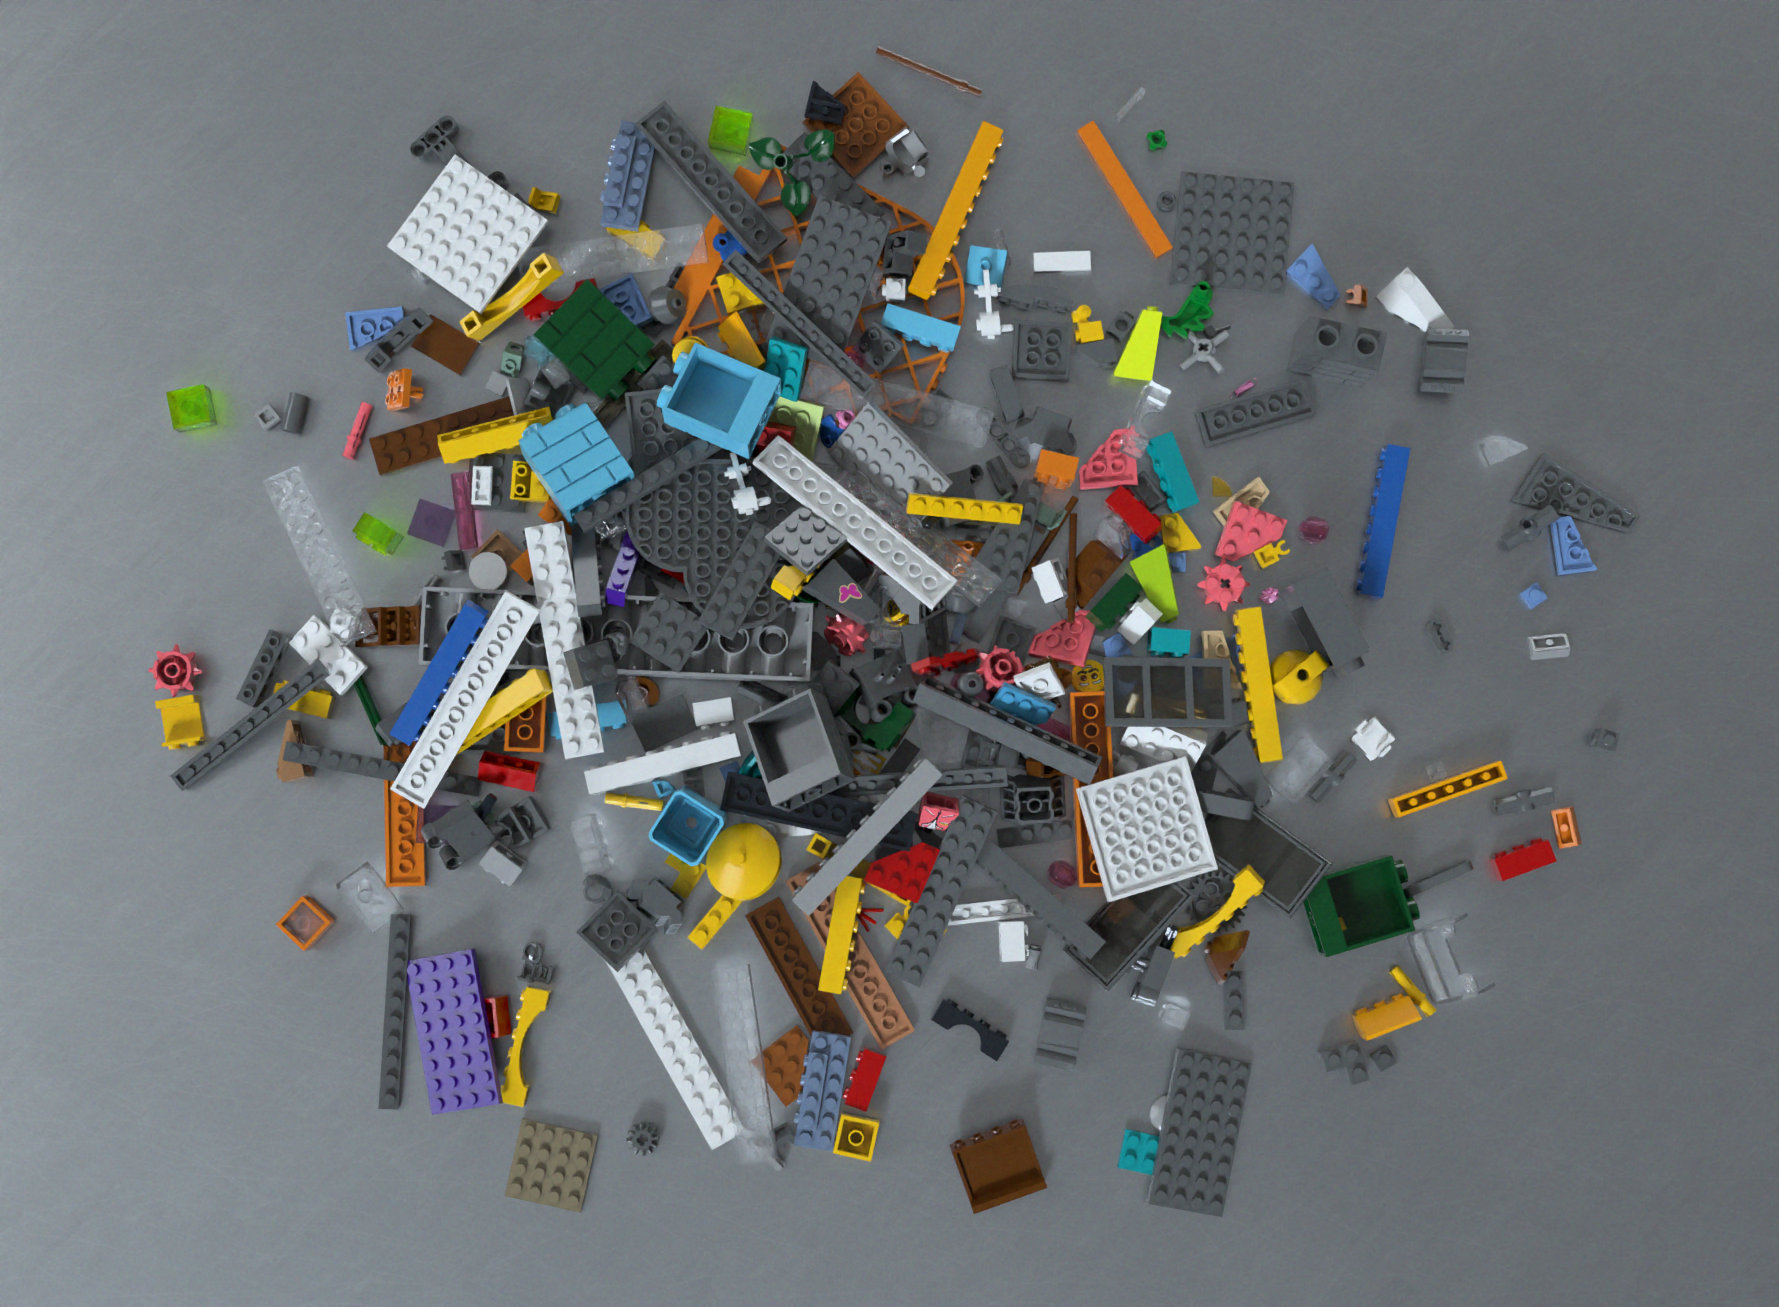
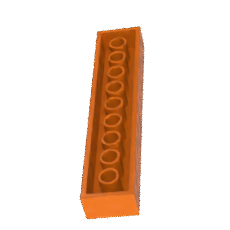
M1104 691L1068 693L1071 743L1102 757L1090 784L1113 778L1111 727L1105 726ZM1072 777L1078 887H1103L1076 788L1089 784L1080 782Z

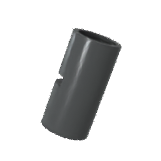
M289 392L280 430L293 434L300 433L308 400L307 396Z

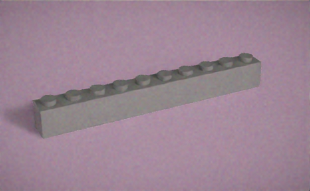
M927 757L924 761L920 758L913 766L915 770L911 774L907 772L899 780L902 784L897 789L893 787L886 794L889 798L884 803L881 800L873 808L875 812L871 817L866 815L859 824L862 826L857 831L853 829L846 836L848 841L844 845L840 843L833 850L835 855L831 859L828 857L824 859L819 865L821 869L818 873L813 871L806 879L808 883L804 887L800 885L792 893L795 895L792 901L806 915L809 916L944 774Z

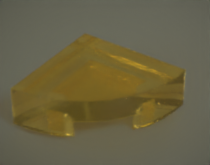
M1212 477V497H1231L1230 487L1222 479Z

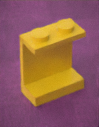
M187 695L155 701L156 709H161L166 742L161 743L162 747H169V750L180 749V745L188 744V747L200 745L201 741H206L198 695Z

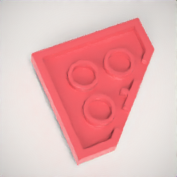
M1134 428L1114 430L1106 442L1079 469L1081 490L1119 487L1120 485H1138Z
M1234 501L1214 555L1234 562L1280 539L1287 520Z
M1080 609L1075 612L1074 623H1067V619H1062L1050 626L1051 628L1045 632L1034 635L1028 652L1029 656L1085 667L1096 627L1085 617L1090 611Z

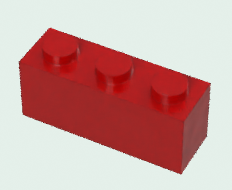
M1120 485L1105 500L1106 507L1139 539L1147 544L1162 530V520L1157 514H1151L1147 510L1148 506L1142 500H1136L1134 498L1135 494L1130 488L1127 487L1125 489Z
M484 750L479 761L478 780L534 792L539 781L541 763Z
M1535 838L1530 840L1531 844L1529 845L1519 844L1512 847L1513 851L1506 853L1503 850L1495 853V857L1491 858L1490 861L1497 880L1505 881L1557 862L1549 839Z
M864 1047L863 1051L859 1050L856 1061L859 1062L857 1069H852L849 1080H852L850 1088L846 1087L842 1097L845 1099L844 1104L867 1112L886 1060L885 1054Z

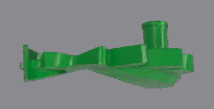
M1201 281L1193 288L1176 315L1171 317L1162 315L1160 328L1164 330L1167 336L1172 337L1173 331H1175L1182 338L1188 339L1186 330H1205V325L1200 320H1208L1214 315V311L1209 306L1213 297V291L1208 282Z

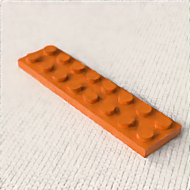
M413 741L410 746L404 742H401L399 745L393 744L391 747L389 745L383 746L384 760L406 763L417 742ZM384 780L386 887L426 886L425 840L421 834V829L425 825V808L392 791L390 788L394 781Z

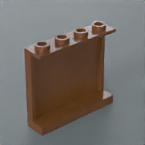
M1014 1119L1004 1126H995L990 1131L975 1133L970 1138L958 1139L950 1145L974 1214L1047 1188L1023 1119Z

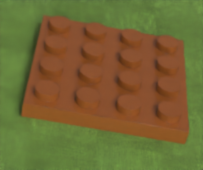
M859 72L833 94L836 100H839L846 106L842 126L808 118L802 122L810 133L818 130L834 132L835 143L832 156L853 179L886 150L885 143L905 126L909 129L906 122Z

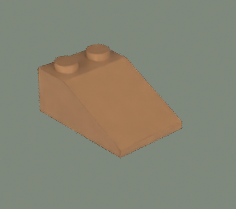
M288 720L276 772L282 782L292 783L314 776L310 765L283 761L286 741L306 745L300 721Z

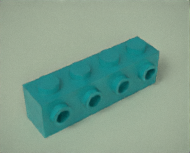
M1173 432L1165 433L1145 442L1147 453L1152 458L1154 471L1159 476L1161 489L1165 491L1167 504L1172 509V512L1175 513L1200 503Z

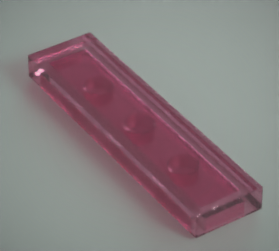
M470 471L450 474L459 550L479 548L474 505L471 504Z

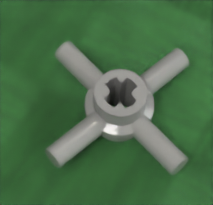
M1186 330L1188 338L1193 342L1194 347L1193 355L1179 365L1182 370H1186L1199 360L1202 362L1209 361L1219 374L1222 373L1225 368L1215 357L1216 346L1229 337L1228 332L1224 330L1210 341L1208 339L1200 340L1193 331Z

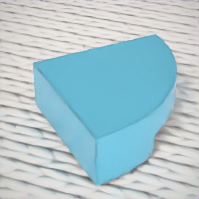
M652 781L659 799L669 796L676 791V788L667 781Z

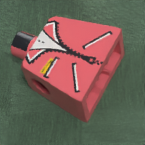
M926 792L921 799L918 824L927 833H931L934 829L945 831L949 827L951 820H955L959 815V799Z

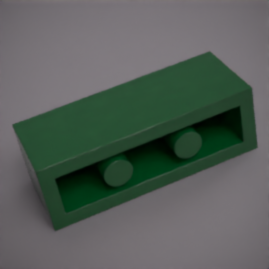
M1125 573L1085 617L1101 632L1106 628L1110 630L1117 622L1115 618L1118 615L1122 617L1128 611L1127 605L1130 602L1134 604L1141 597L1138 593L1143 588L1131 576Z

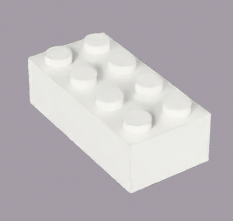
M1136 703L1129 718H1144V705ZM1152 709V719H1175ZM1124 727L1120 744L1161 762L1186 756L1190 771L1192 772L1206 746L1208 732L1197 727Z

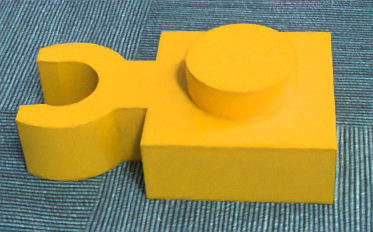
M1285 540L1278 542L1275 548L1270 543L1253 552L1261 569L1279 561L1278 555H1286L1290 552L1289 549L1286 551L1280 549L1281 544H1284Z
M911 905L905 908L903 915L897 912L884 925L897 939L900 938L909 917L908 910L912 907Z

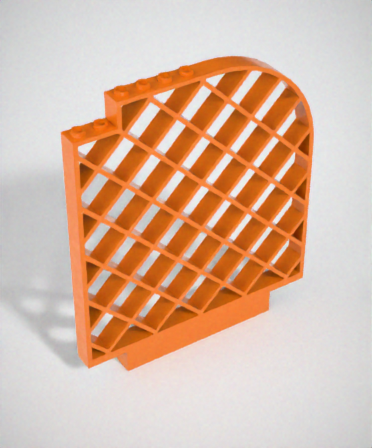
M781 145V154L787 149V147ZM740 165L738 166L733 178L762 210L782 204L781 195L757 202L773 171H776L781 189H783L785 184L780 169L776 167L772 170L762 169L760 175H757ZM857 184L879 207L884 206L893 211L898 228L891 229L889 234L906 230L915 231L923 228L932 235L934 227L925 219ZM789 211L793 226L781 229L785 236L796 234L799 246H801L802 237L800 232L807 230L810 221L797 224L795 216ZM714 214L674 289L679 290L683 294L686 301L685 311L687 313L671 341L673 347L687 335L693 336L695 333L717 327L729 317L728 315L721 316L714 294L720 292L719 285H714L724 266V261L721 259L720 252L714 249L712 242L716 235L725 234L727 228ZM899 215L914 223L903 226ZM724 240L719 241L721 245H726ZM953 253L950 262L957 278L936 284L938 285L936 292L959 285L960 312L938 319L946 322L958 320L957 325L961 326L965 293L961 270ZM770 254L768 257L771 267L759 272L764 277L774 275L778 289L783 294L784 291L778 273L792 269L795 260L775 266L773 256ZM922 255L915 256L913 259V275L916 271L915 264H919ZM877 263L872 278L879 276L881 285L886 284L884 273H882L883 267ZM912 293L905 294V302L921 298ZM708 294H711L718 318L692 326ZM921 298L925 314L932 317L927 300ZM885 300L861 308L857 318L862 334L866 331L862 315L884 309L887 303L892 305L900 303L886 302ZM766 305L765 307L739 315L741 319L753 316L760 340L754 341L757 348L767 339L763 338L756 314L770 310ZM894 333V336L899 338L904 344L902 350L906 363L886 369L881 374L874 369L875 373L868 376L878 381L885 405L879 406V408L883 412L887 411V416L890 419L894 417L912 427L914 422L918 424L922 415L920 413L922 407H926L931 399L929 396L930 391L937 388L940 382L937 378L940 372L944 374L949 364L946 361L951 351L946 353L938 350L936 346L937 354L911 362L905 340L901 338L902 335ZM854 345L846 347V355L855 352L852 349ZM727 350L719 352L726 356H729ZM811 359L806 360L805 373L812 393L800 396V399L806 401L814 400L815 403L819 404L818 398L846 390L852 411L857 416L859 413H857L850 391L852 387L842 378V384L815 391L808 367L819 364V362ZM941 360L924 394H922L914 368ZM909 370L917 395L889 403L882 378ZM920 401L911 419L892 410ZM835 420L837 426L839 427V420Z

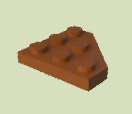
M798 1025L751 1060L785 1107L798 1098L799 1092H802L803 1089L800 1081L802 1073H805L803 1062L804 1056L808 1051L809 1039Z

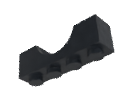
M948 998L947 1001L942 999L931 1020L946 1030L961 1024L971 1026L980 1036V1051L993 1060L998 1061L1009 1043V1040L1006 1039L1008 1035L999 1029L996 1032L990 1029L991 1024L983 1019L979 1022L973 1018L975 1014L969 1010H960L957 1008L958 1003Z

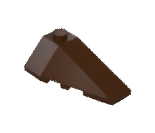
M1244 930L1216 936L1210 942L1207 941L1204 948L1206 953L1205 961L1217 984L1221 985L1226 981L1228 974H1226L1227 970L1232 971L1235 962L1241 957L1246 948L1250 931Z

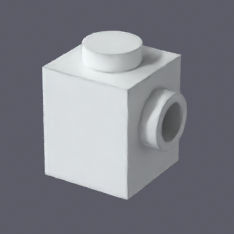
M886 278V284H882V296H886V302L905 303V279Z

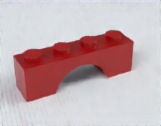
M588 279L598 289L596 279ZM585 280L576 282L575 288L571 295L583 284ZM539 293L523 306L524 315L530 321H538L543 316L548 315L551 317L569 297L561 301H552Z

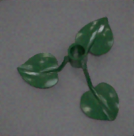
M829 130L812 132L804 141V147L809 152L790 156L781 154L782 148L779 141L772 137L762 138L748 144L751 156L759 167L765 170H772L775 167L784 170V174L792 180L793 184L788 183L783 187L781 201L785 208L794 216L800 215L809 205L811 190L806 182L801 181L797 183L796 179L789 173V170L793 167V159L811 155L814 161H827L834 151L835 134Z

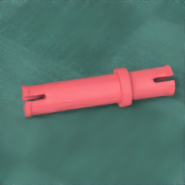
M361 402L351 433L346 438L348 441L342 454L343 457L354 460L358 445L362 442L361 437L373 408L372 405Z

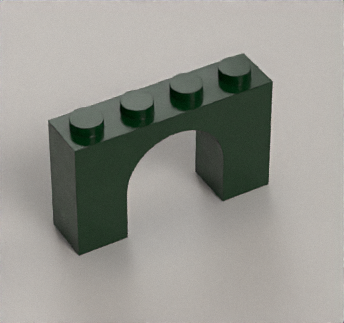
M857 687L833 717L841 715L852 729L855 727L860 731L858 735L865 740L872 739L875 742L874 746L883 752L885 749L890 752L916 714L898 701L893 707L891 714L882 722L873 725L862 723L856 714V704L861 696Z

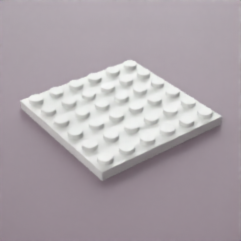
M455 154L387 247L481 314L548 224V220Z
M1186 756L1076 788L1107 902L1218 869Z

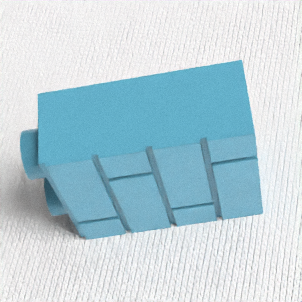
M695 342L690 354L682 351L676 360L673 372L679 376L674 386L665 385L659 394L657 406L662 408L664 423L750 459L757 441L782 393L781 378Z
M586 402L577 407L574 404L563 406L557 411L555 420L544 426L541 423L530 425L523 431V438L518 440L523 457L570 527L578 523L574 518V514L635 478L632 469Z

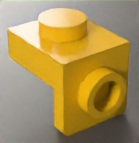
M532 187L528 204L537 211L556 214L561 195Z

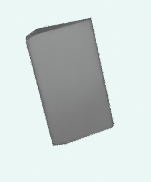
M527 378L506 380L514 415L534 411L535 409L524 405V401L530 391Z
M1566 633L1528 637L1531 660L1569 656L1571 647Z

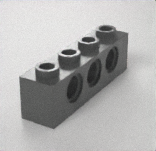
M269 629L236 697L237 700L256 708L261 705L292 638Z

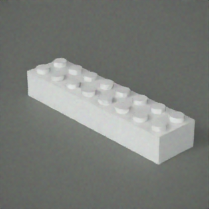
M731 731L720 733V737L714 738V736L701 738L702 742L687 741L682 743V747L677 748L675 745L664 747L663 752L658 753V751L652 750L645 752L643 757L637 755L626 757L624 762L613 760L607 762V766L604 767L599 764L588 767L589 771L584 772L589 794L598 795L685 771L695 770L700 767L703 768L742 758L738 735Z

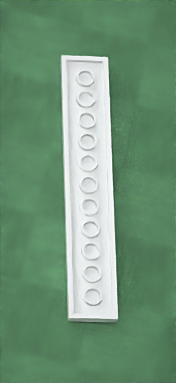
M779 435L753 460L754 466L802 505L809 508L814 514L844 534L851 545L931 610L957 583V580Z
M560 521L524 528L538 609L541 610L539 615L565 759L603 753L605 750L593 685L574 690L563 652L586 646L581 617H578L575 582L564 522Z
M507 590L505 591L390 788L392 791L422 808L426 807L541 610Z
M644 947L618 972L608 964L710 1148L713 1150L746 1131Z

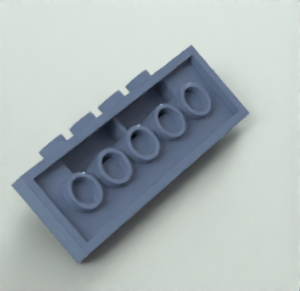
M621 120L619 134H617L616 139H612L611 150H614L613 156L609 155L608 158L610 171L605 173L604 184H607L606 190L601 192L600 200L603 201L604 207L600 224L603 227L639 232L655 147L638 130L635 122Z
M813 1030L809 1055L805 1054L803 1066H807L806 1074L802 1073L800 1085H804L803 1093L799 1092L797 1104H801L800 1112L796 1111L794 1123H798L795 1146L833 1152L851 1036Z

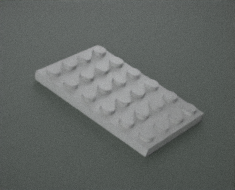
M872 400L866 404L828 450V453L907 533L924 516L907 514L906 507L909 493L942 496L953 484Z

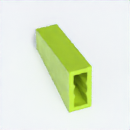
M1163 544L1130 561V564L1149 601L1162 613V616L1159 618L1160 622L1166 621L1169 624L1177 620L1176 616L1180 614L1168 549L1166 544Z

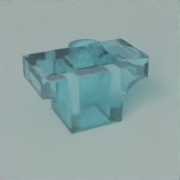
M526 336L524 355L526 358L537 360L539 369L547 370L549 357L553 355L534 336Z

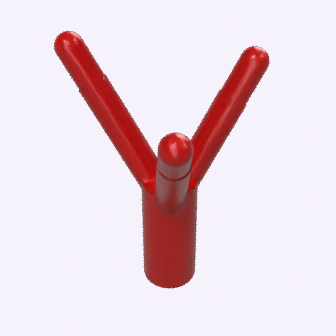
M861 908V913H857L858 919L867 932L870 929L863 918L873 924L877 922L863 912H884L883 908Z

